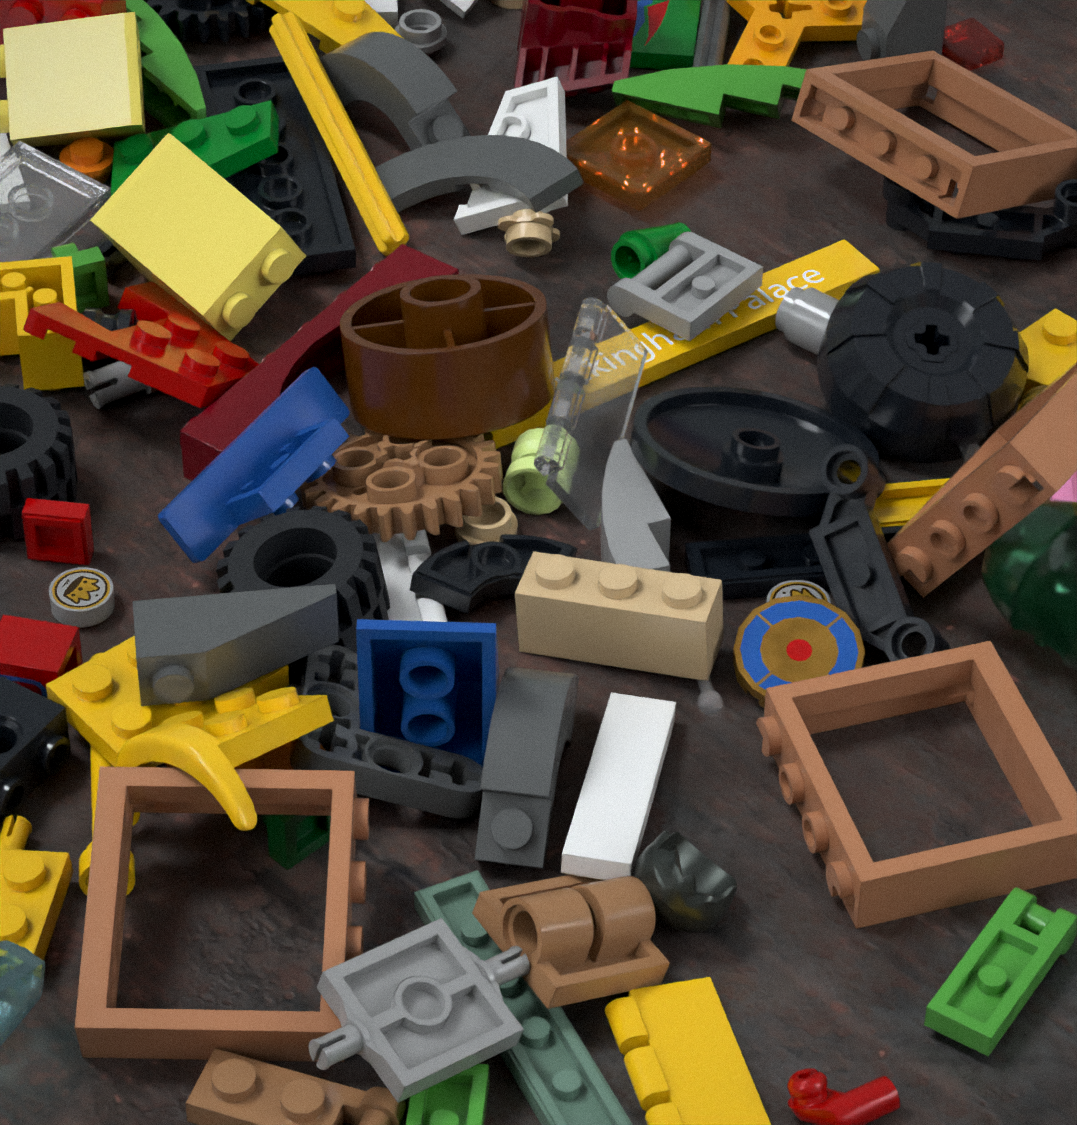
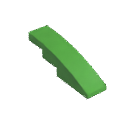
M126 0L127 13L135 12L140 34L144 109L166 128L177 126L186 120L206 118V106L197 74L179 40L159 14L144 0Z
M735 64L669 69L614 81L612 94L616 106L721 128L726 108L779 119L784 98L797 101L806 69L787 66Z

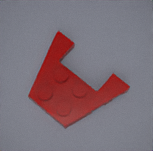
M153 281L125 287L118 309H134L137 314V320H139L135 326L110 331L62 302H56L31 308L23 328L25 332L42 340L45 339L48 330L76 341L72 353L90 361L112 357L131 365L132 367L128 374L129 378L198 408L210 406L230 386L236 384L259 365L250 357L245 349L233 344Z

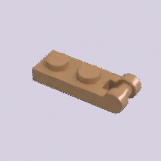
M217 1048L213 1050L185 1103L187 1122L198 1125H343L344 1122L352 1125H400L407 1109L405 1101L403 1100L398 1103L387 1088L372 1087L367 1091H363Z

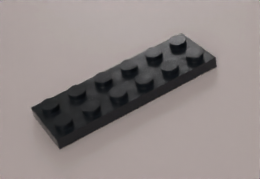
M282 56L193 66L206 106V117L229 112L242 105L251 106L269 100L274 105L279 116L278 153L225 178V180L279 224L304 252L306 257L294 269L291 276L309 273H329L340 269L356 268V250L326 144Z

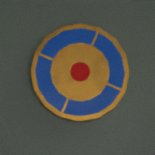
M802 595L774 598L752 610L739 626L733 648V664L737 682L746 694L748 690L752 696L759 699V705L763 708L765 707L766 688L863 668L865 657L860 630L846 612L826 600Z

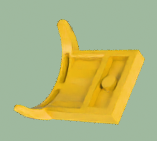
M295 687L272 690L260 696H255L253 688H241L226 692L214 698L216 708L202 714L201 711H190L172 716L164 720L162 725L126 741L117 755L115 767H156L163 763L178 767L193 776L210 791L224 808L237 829L241 831L252 830L257 824L256 811L243 782L234 768L333 722L334 719L327 695H298ZM134 812L133 826L139 821L140 812Z

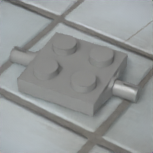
M442 918L322 972L317 990L341 1022V1028L320 1038L312 1039L308 1046L310 1056L313 1061L318 1059L316 1066L319 1069L326 1070L331 1065L355 1054L361 1055L364 1060L371 1064L399 1103L517 1045L524 1028L504 1003L499 986L520 976L527 975L530 970L528 957L526 954L520 956L522 949L518 946H512L509 950L485 961L480 960L477 955L461 945Z

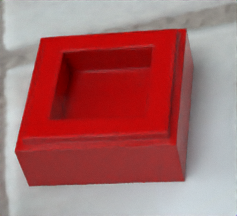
M27 498L22 510L27 558L31 560L90 565L94 553V542L89 504Z

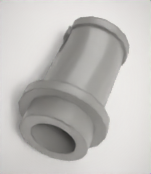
M121 361L94 371L89 370L83 374L86 390L107 382L111 383V386L89 395L91 402L97 409L143 390L147 394L155 393L156 389L129 378L128 374L132 366Z

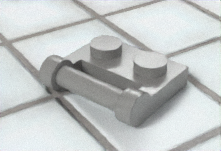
M683 232L670 243L668 252L632 279L622 278L608 289L607 298L612 309L619 315L629 317L635 313L691 341L762 286L763 266L693 232Z

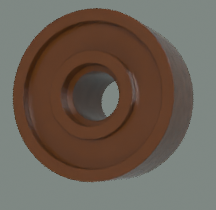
M482 274L432 276L396 284L367 295L351 305L341 317L340 332L351 412L358 423L374 432L407 439H451L483 434L514 425L542 410L555 394L546 298L539 289L526 282L508 277Z

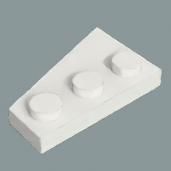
M558 76L505 91L488 135H506L535 141L556 150L567 158L565 91ZM470 184L472 193L468 203L459 205L453 220L461 235L497 226L498 220L501 217L512 216L518 210L531 209V207L511 195L492 191L487 184ZM568 194L541 211L547 213L551 210L568 206Z

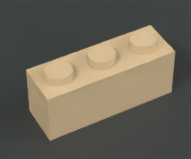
M533 551L515 591L519 652L708 681L724 639L722 580Z

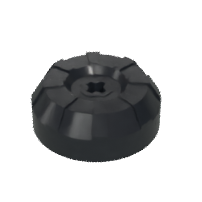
M917 262L909 267L896 268L864 276L845 291V294L833 309L822 337L817 356V373L821 391L832 413L863 432L874 444L876 450L895 458L913 462H949L974 454L1002 424L1011 418L1026 384L1027 372L1029 370L1028 348L1016 324L1004 309V302L985 282L978 283L959 272L942 268L941 263Z

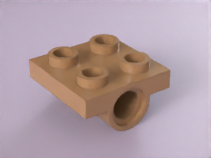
M565 875L482 891L479 893L472 912L502 952L509 950L512 946H518L522 949L520 956L523 954L527 955L530 970L527 975L522 977L547 1009L623 993L637 988L659 985L662 983L670 964L651 941L656 918L651 894L644 883L634 876H623L601 881V879Z

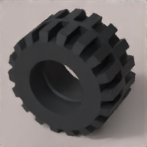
M10 383L0 386V542H2V538L14 536L15 540L25 537L22 510L27 498L74 502L77 495L76 484H78L72 427L67 411L61 410V405L55 398H43L41 390L32 387L25 390L19 389V384Z
M300 506L287 508L286 513L276 516L271 513L261 517V523L255 526L247 525L238 532L239 540L228 542L223 550L225 558L218 561L216 569L220 593L335 584L339 641L333 643V645L348 648L356 654L357 619L389 620L387 610L390 609V599L374 536L369 534L367 525L360 519L352 521L350 513L340 509L329 513L325 506H313L310 510H301ZM308 655L287 664L288 670H292L294 675H302Z

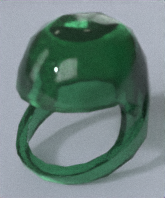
M1049 498L986 548L982 561V578L984 588L998 613L1014 630H1023L1034 635L1033 641L1039 646L1045 647L1048 644L1061 656V665L1077 672V502Z

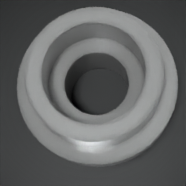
M416 9L404 13L399 19V24L394 29L405 40L418 47L427 56L441 49L447 42L446 27L441 23L440 16L430 10Z

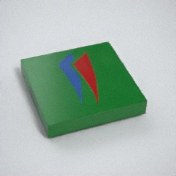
M638 0L629 68L669 70L692 67L699 31L702 0Z

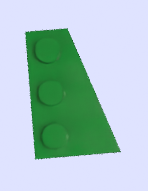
M269 100L251 106L242 105L229 112L199 120H186L177 126L147 134H135L125 140L114 142L111 196L168 133L179 140L224 179L278 153L279 116L272 101Z

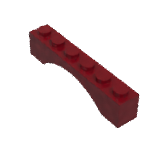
M401 244L385 259L377 262L359 281L347 291L341 292L334 302L311 321L304 323L290 339L274 352L267 354L259 365L236 384L230 386L221 397L202 413L194 416L186 423L184 428L180 430L184 477L193 481L305 370L316 367L327 381L345 370L340 320L344 312L351 305L381 289L432 276L458 275L459 269L404 244Z

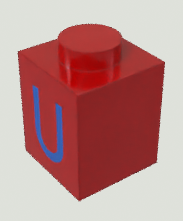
M3 614L0 620V677L3 676L48 698L47 683L83 664L79 627Z

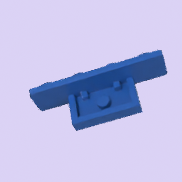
M312 367L305 370L158 514L159 521L191 562L199 563L206 560L239 525L271 513L275 516L286 513V509L292 508L299 500L295 491L304 482L310 483L321 477L336 463L332 453L349 437L341 426V423L350 414L348 407L318 368Z

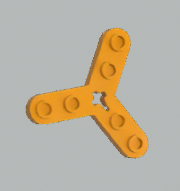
M726 0L730 6L748 21L728 64L789 67L800 42L856 41L858 31L862 30L863 8L867 0Z

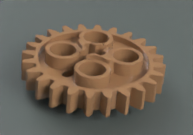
M365 427V435L356 436L347 433L349 437L332 453L336 463L331 469L313 482H304L300 486L303 507H306V510H310L313 506H325L329 513L340 509L350 513L352 521L360 519L367 525L369 534H380L382 542H388L394 534L401 533L410 541L415 539L417 531L424 529L433 535H439V525L445 523L455 527H462V515L471 517L482 516L481 505H494L496 503L495 493H501L503 490V473L500 451H496L493 440L484 441L483 434L451 439H407L380 434Z

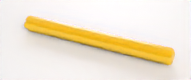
M288 12L284 15L277 13L271 19L273 25L270 27L269 32L381 254L388 256L401 244L406 245L409 240V234L298 16L293 12Z

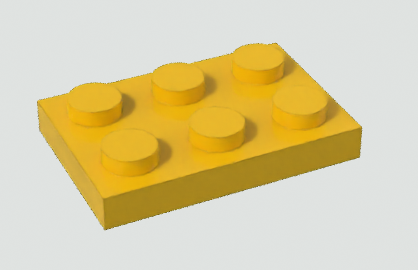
M135 636L46 684L48 699L66 708L67 722L114 767L121 747L132 737L162 725L164 720L172 716L190 711H201L203 714L216 708L214 698L206 701L141 706ZM288 665L233 690L253 688L255 696H260L269 691L284 688L289 685Z

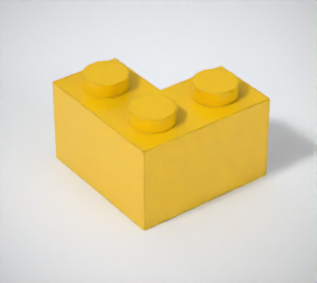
M72 256L0 262V356L20 354L24 390L32 387L38 390L56 391L63 388L85 386L82 357L72 353L76 341L48 330L45 339L42 340L23 330L29 311L34 307L62 302L78 312Z

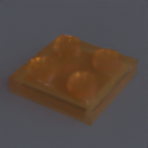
M626 100L566 141L567 159L579 170L585 183L641 211L711 162L712 143Z

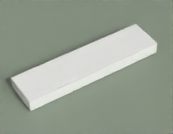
M618 693L610 694L563 848L561 873L601 880L632 876L674 726L676 702Z

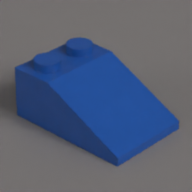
M357 619L356 640L360 729L459 754L474 760L483 767L493 709L499 689L496 623ZM380 766L381 768L386 769L388 771L400 773L397 770L389 768L387 766Z

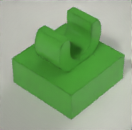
M75 243L51 248L53 258L72 256L79 313L84 312L86 307L102 308L110 305L105 258L98 246L78 251Z

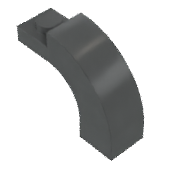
M370 32L319 58L345 110L362 101L373 104L394 123L411 151L436 142L471 136L449 102V99L457 92L456 88L439 66L409 41L386 32Z
M511 666L505 670L493 709L480 786V789L483 790L474 860L545 870L560 759L564 744H571L579 684L578 675Z

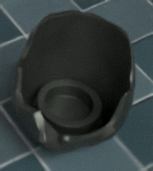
M668 830L663 831L653 843L645 848L636 860L632 876L642 881L650 892L655 907V920L686 933L702 932L715 926L728 911L737 892V881L735 878L707 858L679 832L669 835Z

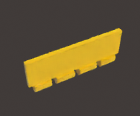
M711 977L632 989L628 991V997L618 998L607 1004L605 1014L619 1051L625 1055L623 1061L642 1110L647 1111L645 1114L647 1125H771Z

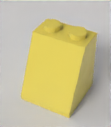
M135 12L3 29L4 44L0 45V78H6L7 100H0V133H10V141L14 147L68 145L82 137H93L103 142H117L135 134H146L140 34Z
M170 133L159 142L90 220L147 280L158 284L229 341L244 326L250 323L255 313L277 288L289 279L294 269L306 257L304 252L279 224Z

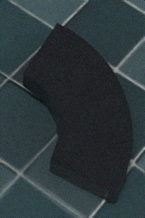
M504 534L500 536L499 542L490 541L471 546L467 540L439 550L420 564L412 574L409 591L468 614L482 601L500 595H515V591L533 551L575 558L578 548L560 541L530 535Z

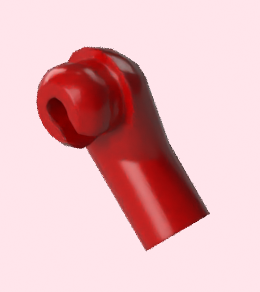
M808 1068L794 1073L789 1078L787 1084L788 1092L791 1095V1098L788 1100L789 1108L800 1121L814 1125H866L900 1108V1098L897 1089L886 1076L878 1077L850 1091L841 1092L827 1088L828 1081L825 1074L820 1071L818 1072L814 1068Z

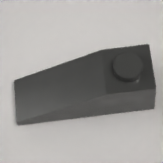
M867 0L863 8L862 30H859L857 33V47L862 59L865 61L926 51H935L942 55L947 0Z
M335 584L133 601L141 706L211 700L339 641Z

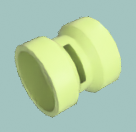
M545 428L529 429L519 435L512 451L511 464L506 471L503 481V493L513 507L527 514L542 515L551 513L560 506L566 491V480L574 462V449L570 441L562 434Z

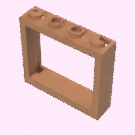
M935 51L806 69L791 121L956 219L1052 200L1059 183L1065 180L1077 179L1076 130ZM929 85L938 90L935 100L926 96ZM921 106L999 152L974 156L894 109ZM956 183H958L957 188H958L959 190H958L957 196L954 197V196H952V195H953V192H954Z
M1077 362L1002 424L887 543L899 576H903L923 598L1053 496L1077 471ZM1036 480L1043 487L1040 491L1033 485Z
M991 641L766 688L764 717H760L756 721V725L763 737L762 753L766 757L773 756L779 768V783L783 797L787 804L797 805L802 816V830L807 847L813 854L820 853L826 865V880L831 897L839 896L842 899L856 929L1010 894L1016 887L1027 890L1077 878V793ZM965 701L1033 827L873 862L810 735Z
M100 766L74 1027L82 1057L209 1060L213 1050L217 1048L259 1061L318 1062V1059L313 1061L310 1056L309 1042L312 1039L320 1038L341 1028V1022L322 995L320 1012L116 1008L134 812L227 813L204 785L180 768ZM235 769L253 802L256 814L331 816L322 972L363 954V926H351L352 904L366 903L367 863L366 861H355L356 840L369 839L370 800L369 798H357L355 771Z

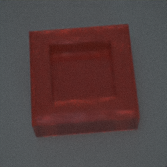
M972 17L945 27L942 56L970 71L1003 59L1005 43Z

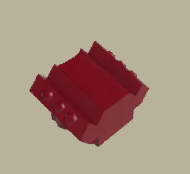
M523 0L513 89L558 76L565 91V98H572L577 94L601 93L603 90L612 89L614 81L628 78L638 0Z

